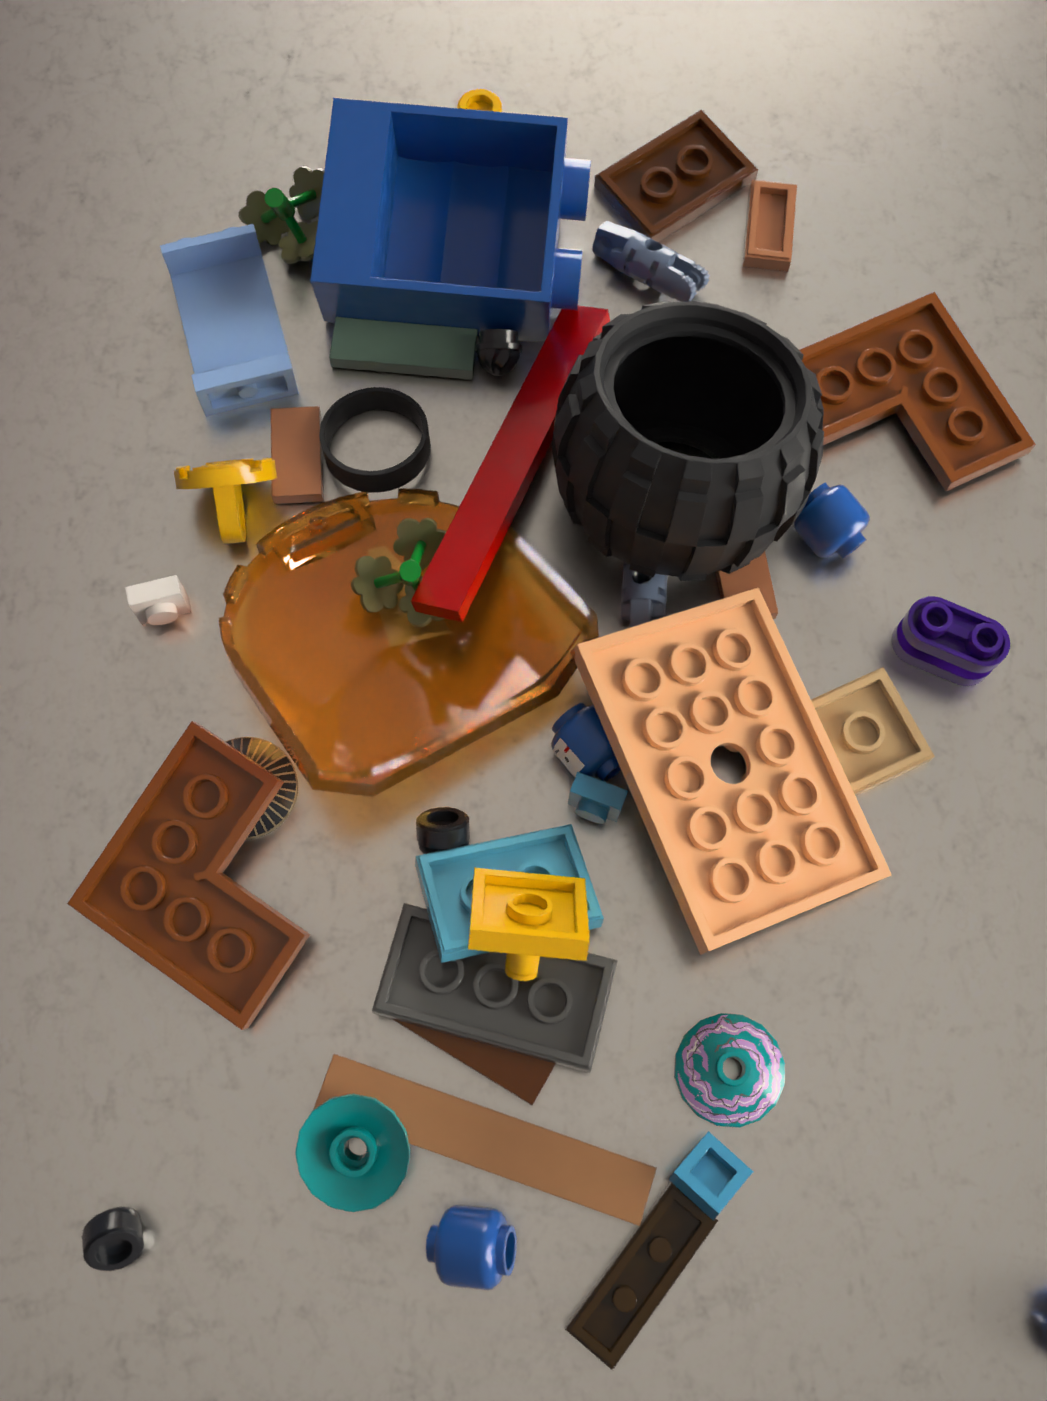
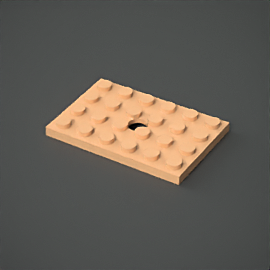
M759 588L579 643L571 651L700 955L892 875ZM724 746L729 751L741 753L746 762V772L742 776L740 783H726L715 775L711 767V754L716 747Z

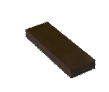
M669 1182L642 1219L640 1226H637L566 1324L565 1330L613 1370L718 1220L715 1218L713 1221L672 1182Z

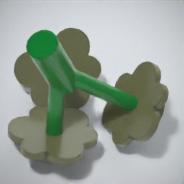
M306 166L297 168L293 174L295 185H292L289 189L290 199L278 188H270L266 193L256 190L247 196V206H244L239 211L241 222L246 225L254 224L259 244L263 241H266L269 245L279 243V247L282 250L281 257L287 264H292L299 260L309 261L314 256L318 221L311 222L309 225L306 222L297 223L294 215L295 208L297 207L299 215L306 220L319 217L324 170L321 168L313 171ZM288 232V236L281 239V234Z
M407 518L399 523L397 527L399 538L393 544L394 551L398 555L404 556V562L401 564L399 571L391 569V561L386 556H380L376 559L371 556H363L356 561L355 573L357 577L352 579L351 588L355 594L360 595V603L365 611L375 613L382 608H394L398 601L396 594L403 589L405 584L406 596L401 598L399 608L403 613L407 614L411 625L414 627H424L432 619L435 621L445 619L415 612L411 603V599L423 578L420 576L421 571L430 564L446 533L444 530L437 529V523L432 518H423L420 523L415 519Z

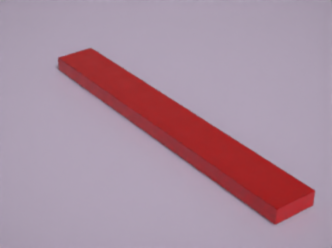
M578 305L577 310L561 309L411 599L415 612L463 622L552 442L558 398L578 356L584 355L589 342L602 333V327L610 322L608 309Z

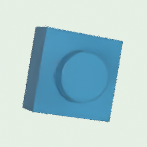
M577 772L570 789L568 804L576 807L575 813L589 821L604 824L606 819L617 822L628 790Z
M708 1131L673 1172L669 1180L714 1221L753 1171Z

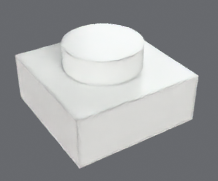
M177 575L125 587L129 607L142 625L147 623L151 625H164L175 621L179 615L191 613L188 594Z

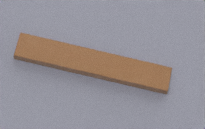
M333 1054L313 1109L332 1097L353 1093L376 1098L395 1112L407 1131L409 1144L640 1226L656 1167Z

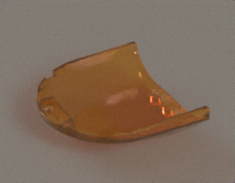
M398 488V498L370 501L368 492H359L332 499L304 510L271 530L256 543L259 554L248 566L238 564L230 576L223 592L226 607L224 616L219 617V627L226 654L236 676L312 790L374 797L558 697L577 669L574 647L579 643L599 637L598 619L595 611L511 527H509L463 622L449 619L435 621L432 619L424 627H414L408 621L407 614L403 613L399 608L401 598L406 596L405 584L403 589L396 594L398 601L394 608H382L375 613L365 611L360 603V595L355 594L351 588L352 579L357 577L355 573L356 561L363 556H371L374 559L386 556L391 561V569L399 571L401 564L404 562V556L398 555L393 549L395 540L399 538L397 535L399 523L407 518L415 519L419 523L423 518H432L437 523V529L447 531L459 508L457 505L441 502L438 491ZM429 565L421 571L420 576H424Z

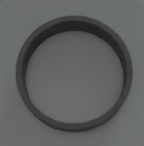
M371 387L353 391L337 400L328 409L320 425V443L327 468L340 483L357 491L380 493L400 488L417 477L425 467L430 455L431 445L428 422L423 409L413 398L395 389ZM366 411H394L407 416L420 428L422 437L415 451L403 462L383 470L365 471L351 468L338 461L329 450L332 437L337 429L351 417Z

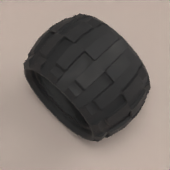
M693 300L692 302L663 301L642 305L641 310L632 314H620L602 327V333L589 342L584 355L578 356L559 395L551 447L559 493L573 524L584 527V532L589 536L587 542L606 557L614 556L629 564L630 570L654 577L655 574L678 577L680 581L706 580L707 574H712L713 572L722 571L730 574L749 565L750 561L760 557L773 541L777 542L783 536L807 502L821 464L824 443V431L822 430L824 409L820 399L822 393L816 374L805 367L802 362L804 355L788 338L775 332L766 325L767 323L745 312L718 304ZM656 442L682 443L699 449L713 459L681 454L657 445Z

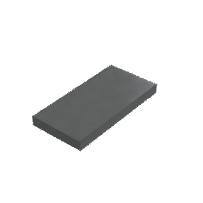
M404 903L372 1012L373 1014L590 1073L618 960L588 953L587 961L540 957L537 976L529 981L514 980L506 975L505 962L507 953L488 952L441 963L427 909Z

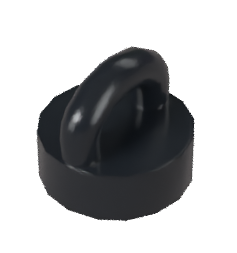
M437 807L424 811L416 818V836L419 849L423 854L469 845V816L463 811L451 807Z
M122 1206L111 1208L95 1215L85 1225L82 1234L84 1261L89 1267L100 1271L118 1270L130 1265L141 1255L144 1248L140 1217L136 1210Z

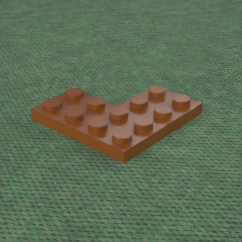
M935 292L800 349V352L804 355L802 362L807 369L816 374L822 393L820 399L824 409L823 445L896 413L945 491L1029 454L1036 445Z
M191 721L67 904L239 1029L244 1030L250 1027L311 934L224 874V871L278 793L284 781L199 723Z

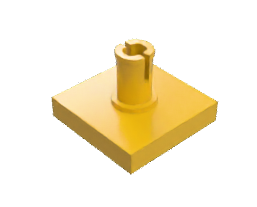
M474 868L468 950L507 953L505 973L508 977L519 981H529L537 976L540 957L587 961L590 939L585 878Z

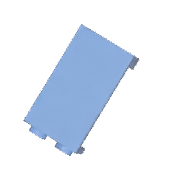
M254 224L229 227L223 231L194 238H182L176 242L160 245L163 258L171 276L194 374L191 376L195 392L205 416L299 394Z

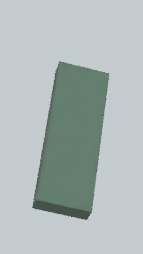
M336 317L329 359L331 367L473 380L476 357L475 344H477L478 333L477 329Z

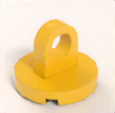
M267 457L261 460L248 458L208 462L204 466L192 468V471H190L189 465L176 467V470H173L176 489L213 488L218 526L223 543L245 542L247 532L241 484L276 479L275 460Z

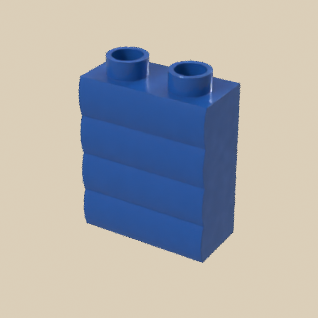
M333 98L310 280L323 320L335 323L336 317L469 328L477 329L478 336L482 330L508 329L518 332L519 341H545L550 331L552 308L577 310L583 250L558 248L560 219L586 221L591 160L566 158L568 118Z

